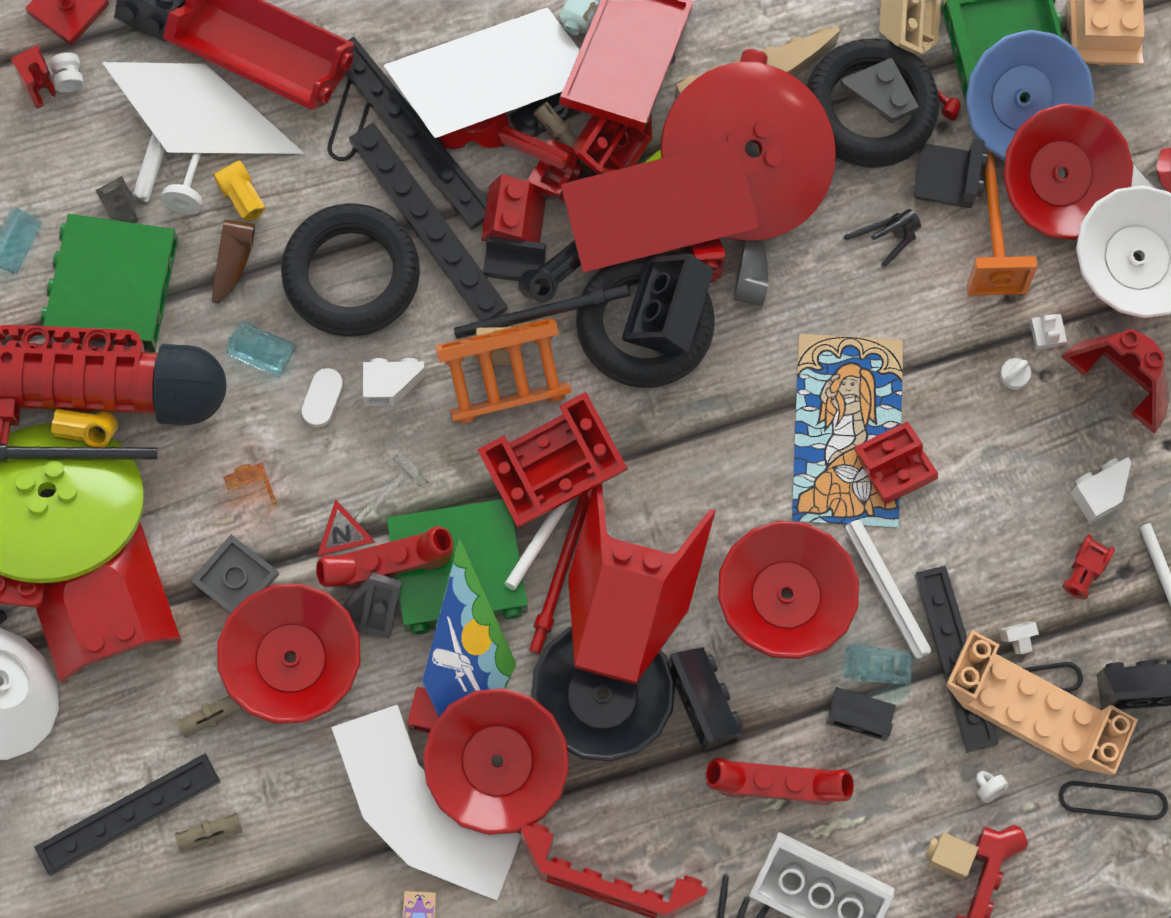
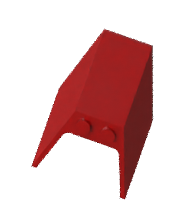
M601 484L593 488L568 576L574 668L636 685L689 611L716 510H708L676 553H666L610 537L606 529L603 486Z

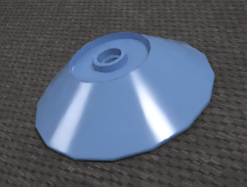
M1027 30L1004 36L984 51L970 74L965 102L971 129L979 140L985 141L984 148L1005 162L1006 150L1017 129L1039 110L1063 103L1092 108L1095 95L1090 69L1074 46L1056 34ZM1024 92L1026 100L1021 103L1019 97Z

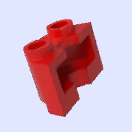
M549 138L547 144L570 154L571 164L568 165L567 169L562 170L539 160L527 181L537 191L565 202L561 184L578 180L584 165L579 163L580 158L575 154L574 148Z

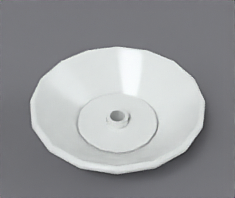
M1143 185L1116 189L1095 202L1081 222L1076 246L1081 275L1095 296L1119 313L1144 319L1171 315V193ZM1133 254H1139L1141 261H1136Z
M0 628V760H8L31 752L50 734L59 711L58 683L46 658L26 639Z

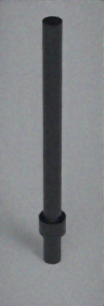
M628 284L606 290L602 287L591 290L590 294L454 327L455 337L459 339L477 334L476 328L507 327L592 305L595 308L608 305L609 301L629 297L631 295Z
M0 443V462H7L8 459L158 460V447L8 446L7 443Z

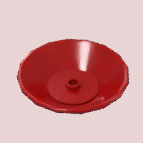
M1063 103L1039 110L1017 129L1006 150L1003 179L1010 204L1026 225L1050 238L1077 240L1081 222L1095 202L1116 189L1132 186L1134 166L1128 143L1112 120L1088 106ZM1060 168L1065 172L1064 178L1058 176Z
M775 521L751 529L731 546L719 570L718 600L727 625L745 645L773 658L802 659L826 651L847 633L858 610L859 578L850 555L831 534L804 522ZM784 590L790 591L792 598L784 599L781 596V592Z
M302 583L276 584L247 596L227 617L217 642V670L228 695L249 715L274 724L305 723L330 712L351 690L361 664L360 636L348 610L329 593ZM290 653L296 655V660L292 663L285 661V657Z
M505 688L474 691L450 704L432 725L423 753L425 781L439 809L459 826L486 835L517 833L521 831L523 824L530 826L531 822L536 823L542 820L561 797L569 771L567 741L553 714L531 696ZM494 755L502 756V766L496 767L492 764V757Z

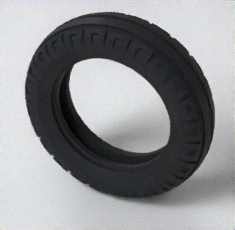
M876 38L858 39L836 47L819 61L807 83V87L819 100L830 121L835 141V157L852 165L878 168L894 165L906 160L924 146L933 133L938 120L939 93L930 70L917 55L896 46L888 40ZM892 58L919 106L918 111L912 114L910 120L902 129L889 136L871 138L850 131L838 120L834 113L831 102L833 88L845 75L856 70L867 69Z
M356 203L329 206L304 220L291 235L285 247L281 265L284 291L294 310L313 327L332 335L345 337L368 335L389 326L397 320L410 305L416 293L420 276V263L416 246L402 224L378 208ZM347 233L362 234L375 239L388 251L393 262L391 280L382 294L369 303L355 307L338 306L326 301L313 289L308 277L309 265L316 250L327 240Z
M652 255L648 257H657L661 255ZM647 257L600 269L590 279L582 295L590 294L591 290L602 287L606 290L626 284L628 286L639 284ZM707 291L689 353L665 354L655 358H639L624 353L609 339L603 324V313L607 305L597 308L592 305L577 309V333L580 344L588 359L599 371L612 380L638 388H654L668 385L688 375L706 355L711 345L715 328L714 308Z

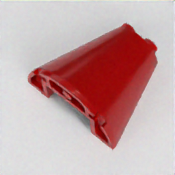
M1128 329L1124 332L1081 341L1069 348L1061 356L1083 376L1087 374L1102 356L1106 357L1149 393L1131 415L1154 434L1157 432L1167 413L1169 392L1163 363L1164 355L1151 338L1133 329Z

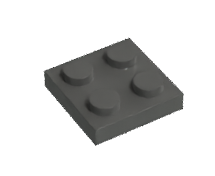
M231 534L194 576L191 583L231 614L247 596L269 587L280 574L279 571Z

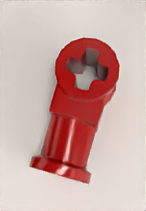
M1087 534L1071 566L1074 571L1069 580L1064 581L1062 588L1076 598L1087 599L1090 585L1105 570L1115 552V548L1112 546L1107 548L1092 540V536Z

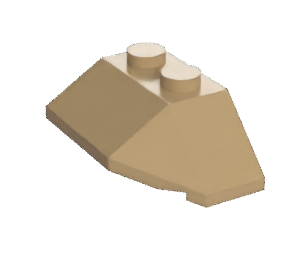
M881 0L879 32L896 46L915 55H922L939 43L941 0Z

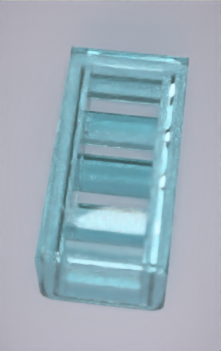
M853 644L845 650L844 678L910 684L912 653ZM870 657L874 658L873 670H869ZM883 658L886 659V673L882 672ZM895 660H899V675L894 674Z

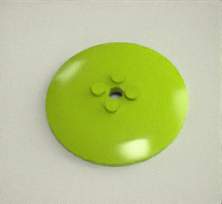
M52 423L33 425L11 432L8 446L90 447L83 441L53 437V433H51ZM112 438L105 447L123 446ZM8 459L7 462H0V575L29 583L60 582L90 573L116 556L134 535L143 512V482L135 461L114 459ZM46 489L56 491L53 496L48 498L40 496V493Z

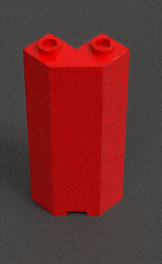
M186 0L184 6L169 12L163 39L310 110H314L329 102L334 90L354 60L352 52L355 43L264 0Z

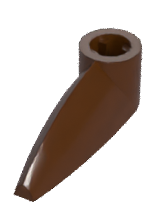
M224 220L212 303H220L239 280L253 247L255 224Z

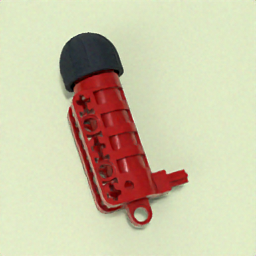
M27 325L0 326V340H5L6 335H10L12 340H14L8 341L7 346H3L0 341V443H7L8 445L11 425L19 426L21 409H62L85 412L155 414L159 424L192 425L203 422L214 415L220 408L226 394V377L222 366L211 353L200 347L162 344L158 353H147L144 350V344L139 334L132 330ZM35 335L45 337L44 344L30 343L29 341ZM53 336L58 343L52 342L51 337ZM71 337L72 341L74 342L71 344H62L66 342L67 338ZM101 337L106 340L105 347L90 345L95 338ZM112 339H115L117 345H114V347ZM128 340H132L136 346L126 347L122 345H127Z

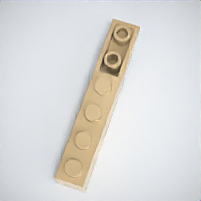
M838 26L830 29L823 27L808 37H795L783 46L765 48L762 52L768 56L767 65L777 67L796 77L837 44L840 29ZM741 57L736 59L733 63L740 62ZM691 75L680 80L676 84L675 98L677 99L679 94L697 77Z

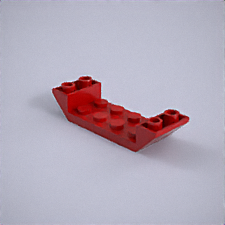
M531 822L530 826L524 824L522 826L521 841L541 881L648 918H671L701 903L707 893L708 888L702 886L703 881L684 875L683 879H676L669 901L666 902L663 900L664 895L645 889L644 894L632 890L633 885L629 882L614 879L612 883L601 879L602 874L588 868H584L583 872L571 869L572 864L560 858L553 857L552 862L548 861L554 838L553 834L548 833L549 828Z

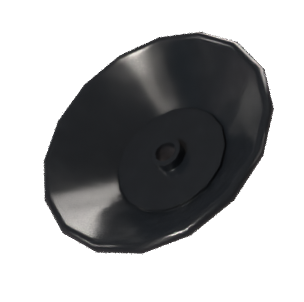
M569 627L547 644L533 670L531 697L553 714L566 738L568 752L581 759L612 762L638 754L661 735L673 712L675 680L667 656L662 650H660L636 685L574 668L572 630ZM605 690L608 692V697L600 699L597 697V692Z

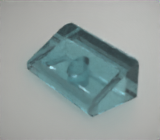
M17 207L9 211L0 229V269L13 274H17L42 224L40 220Z
M242 321L229 338L227 354L280 377L296 348V344Z

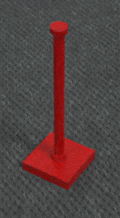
M32 0L25 9L27 14L72 46L110 4L108 0Z

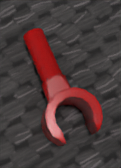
M938 90L939 101L945 105L941 111L942 115L948 120H956L960 114V101L953 97L949 99Z

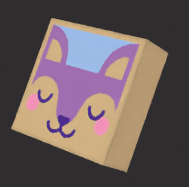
M404 891L403 918H435L437 894L434 892Z

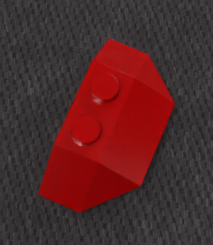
M592 115L572 145L575 154L597 175L634 166L653 138L652 116L650 115L643 131Z

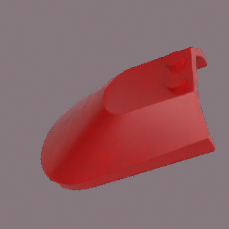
M140 522L134 535L125 547L101 567L77 578L47 583L43 603L41 606L36 607L59 681L62 684L67 683L68 678L85 666L149 643L175 641L177 643L182 641Z

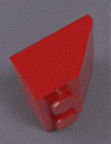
M501 174L489 185L481 240L486 242L487 236L540 243L546 198L529 181Z

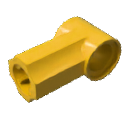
M240 160L213 174L223 195L229 197L243 222L253 221L266 211L264 204L252 186V180Z
M57 409L54 413L51 433H53V437L86 442L90 447H105L117 432L118 421L115 416L108 412H98L93 415ZM96 426L101 427L106 434L100 433Z

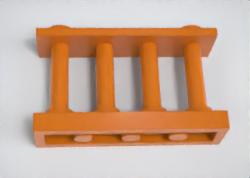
M548 318L435 345L439 362H445L450 367L458 402L457 408L449 409L452 420H459V423H468L476 420L478 415L547 399L548 402L560 401L565 398V394L572 393L567 381L561 383L558 381L550 344L552 336L559 335L556 321L553 318ZM534 341L535 344H538L547 386L529 390L520 349L523 347L522 343ZM505 348V351L509 352L518 392L503 397L499 395L491 359L493 350ZM471 355L479 358L488 400L470 404L461 362L464 361L463 357Z

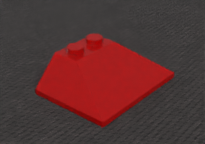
M587 392L560 405L559 407L563 413L561 416L509 443L504 435L477 449L518 528L628 470Z

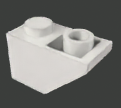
M375 358L371 359L370 362H363L364 406H395L425 377L424 361L419 362L415 358H404L400 362H388L387 359Z
M1129 457L1118 461L1117 458L1112 459L1101 467L1103 471L1093 476L1089 472L1075 481L1077 485L1070 494L1089 524L1115 511L1122 503L1131 466Z

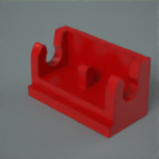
M38 45L11 58L19 79L36 109L44 106L42 97L39 95L40 89L47 88L53 97L56 96L55 87L49 78L50 72Z

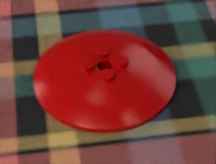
M736 62L707 71L692 81L679 94L671 106L663 126L660 147L661 159L738 140L759 229L724 238L738 241L771 239L798 227L814 213L823 201L832 181L836 154L834 135L828 116L819 100L806 85L793 75L771 65L756 62ZM747 142H754L758 145L759 155L756 158L747 155L745 151Z

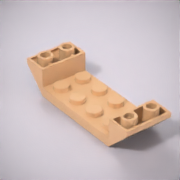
M971 630L946 684L962 707L1072 767L1115 775L1138 719L1112 705L1103 710L1095 708L997 655L996 652L1000 646L999 644Z

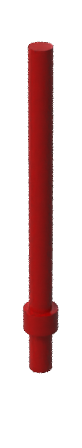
M593 489L579 496L542 612L537 614L533 626L536 630L529 648L531 653L541 654L547 633L552 631L555 622L553 615L583 526Z

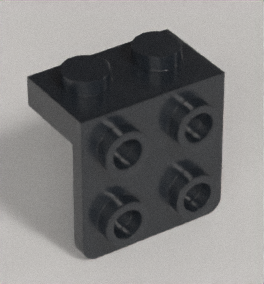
M117 0L114 18L165 42L166 40L163 39L168 14L170 11L182 7L186 0Z
M973 139L969 150L924 144L919 154L914 197L919 200L972 208L976 196L981 197L984 187V179L979 178L981 169L985 170L988 159V152H983L985 141Z

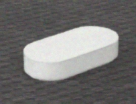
M330 368L321 369L312 379L302 406L303 419L311 427H324L333 417L343 390L342 377L336 370Z

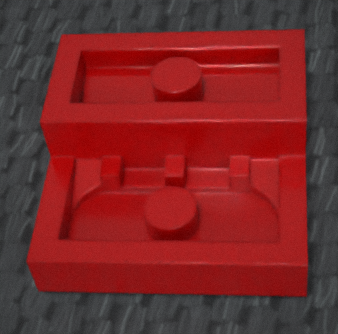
M908 421L854 447L864 471L884 505L938 479L937 470L923 451V443Z

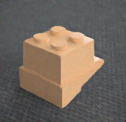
M1143 0L1066 1L1065 12L1070 44L1077 49L1086 64H1097L1101 67L1106 64L1143 65Z

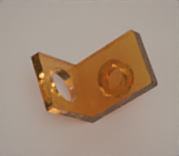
M263 463L254 466L245 464L237 467L234 473L223 476L228 490L263 478L272 504H277Z

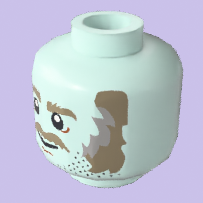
M567 0L559 14L564 24V29L572 35H579V33L587 34L600 0Z

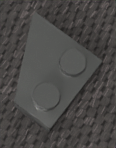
M892 58L841 79L840 86L845 91L849 89L862 98L861 102L877 110L879 115L890 123L918 111L919 106Z
M372 573L342 605L348 610L357 630L389 639L393 629L403 581Z

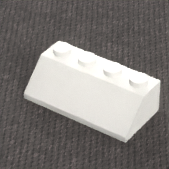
M778 832L749 896L792 918H884L894 897L895 888Z

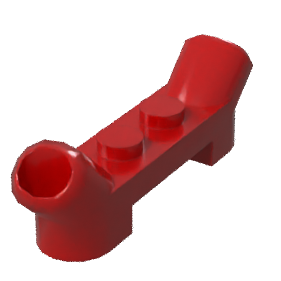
M435 526L425 533L342 555L322 556L316 564L317 579L323 587L343 586L348 589H357L372 573L390 577L421 568L430 570L447 564L452 557L453 538L448 529L442 526Z
M714 758L707 765L705 772L707 786L727 797L745 798V796L803 801L812 805H829L833 802H846L850 800L854 789L853 777L845 769L822 770L735 762Z
M1011 825L1001 831H996L986 826L982 828L976 847L979 848L974 859L982 861L984 864L967 917L958 914L953 918H990L994 903L990 902L992 891H998L1003 878V872L999 871L1001 863L1026 851L1028 846V840L1020 827Z

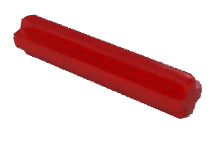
M504 126L502 131H499L498 136L502 143L557 168L567 169L568 165L572 162L568 152L514 128Z

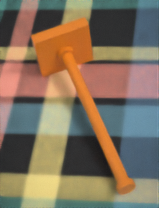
M984 148L983 152H988L984 177L993 257H976L967 282V295H1027L1037 269L1036 256L1005 257L994 154Z

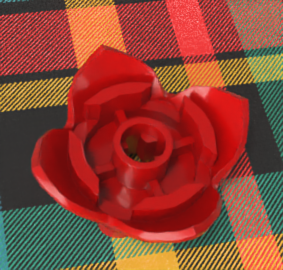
M502 113L437 137V139L445 149L463 148L471 141L489 149L504 147L505 144L500 141L498 134L504 126H509V120L506 113Z

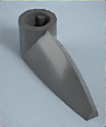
M762 240L744 241L733 300L763 306L769 282L765 247Z

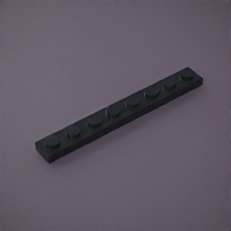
M353 36L348 41L355 43L352 52L354 60L345 75L472 231L484 222L487 199L440 141L434 138L422 119Z
M374 122L349 137L350 144L477 319L481 321L498 317L507 311L508 306Z

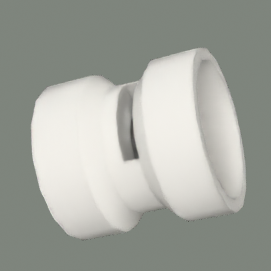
M61 53L50 59L51 70L55 73L53 79L55 90L68 93L77 91L84 86L83 76L78 71L80 68L78 55L75 53Z

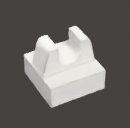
M1061 314L1031 318L1030 327L1036 350L1065 346L1067 339Z
M1027 621L998 629L1001 641L1011 642L1015 654L1022 655L1033 651L1030 637L1039 634L1036 622Z

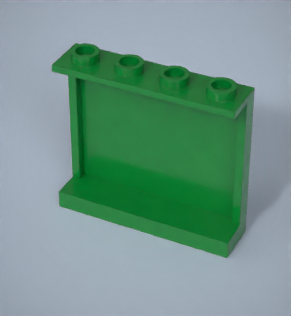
M943 0L941 9L965 101L971 72L984 51L1004 36L1027 30L1053 33L1063 39L1061 33L1062 18L1059 12L1056 13L1055 0ZM1024 92L1019 97L1020 102L1026 100Z
M68 213L66 223H62L60 226L59 240L62 242L60 251H55L53 268L56 270L54 279H49L47 296L49 297L48 306L42 309L41 325L132 330L139 334L144 344V350L156 351L178 244L175 229Z
M503 499L387 518L390 542L425 533L435 526H442L448 529L453 538V554L447 564L430 570L421 568L396 575L397 580L403 581L399 598L405 632L411 631L413 635H420L430 632V628L437 626L459 538L495 617L504 616V619L507 620L522 617V613L528 612L523 578L515 590L505 586L506 580L520 560L513 518Z

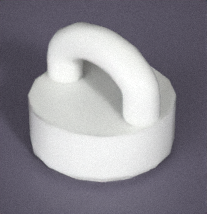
M1018 358L1006 361L999 375L1003 385L1013 390L1026 386L1031 377L1028 361Z
M980 771L976 775V780L981 786L977 791V795L983 803L995 800L1008 789L1009 783L1003 775L994 777L987 771Z

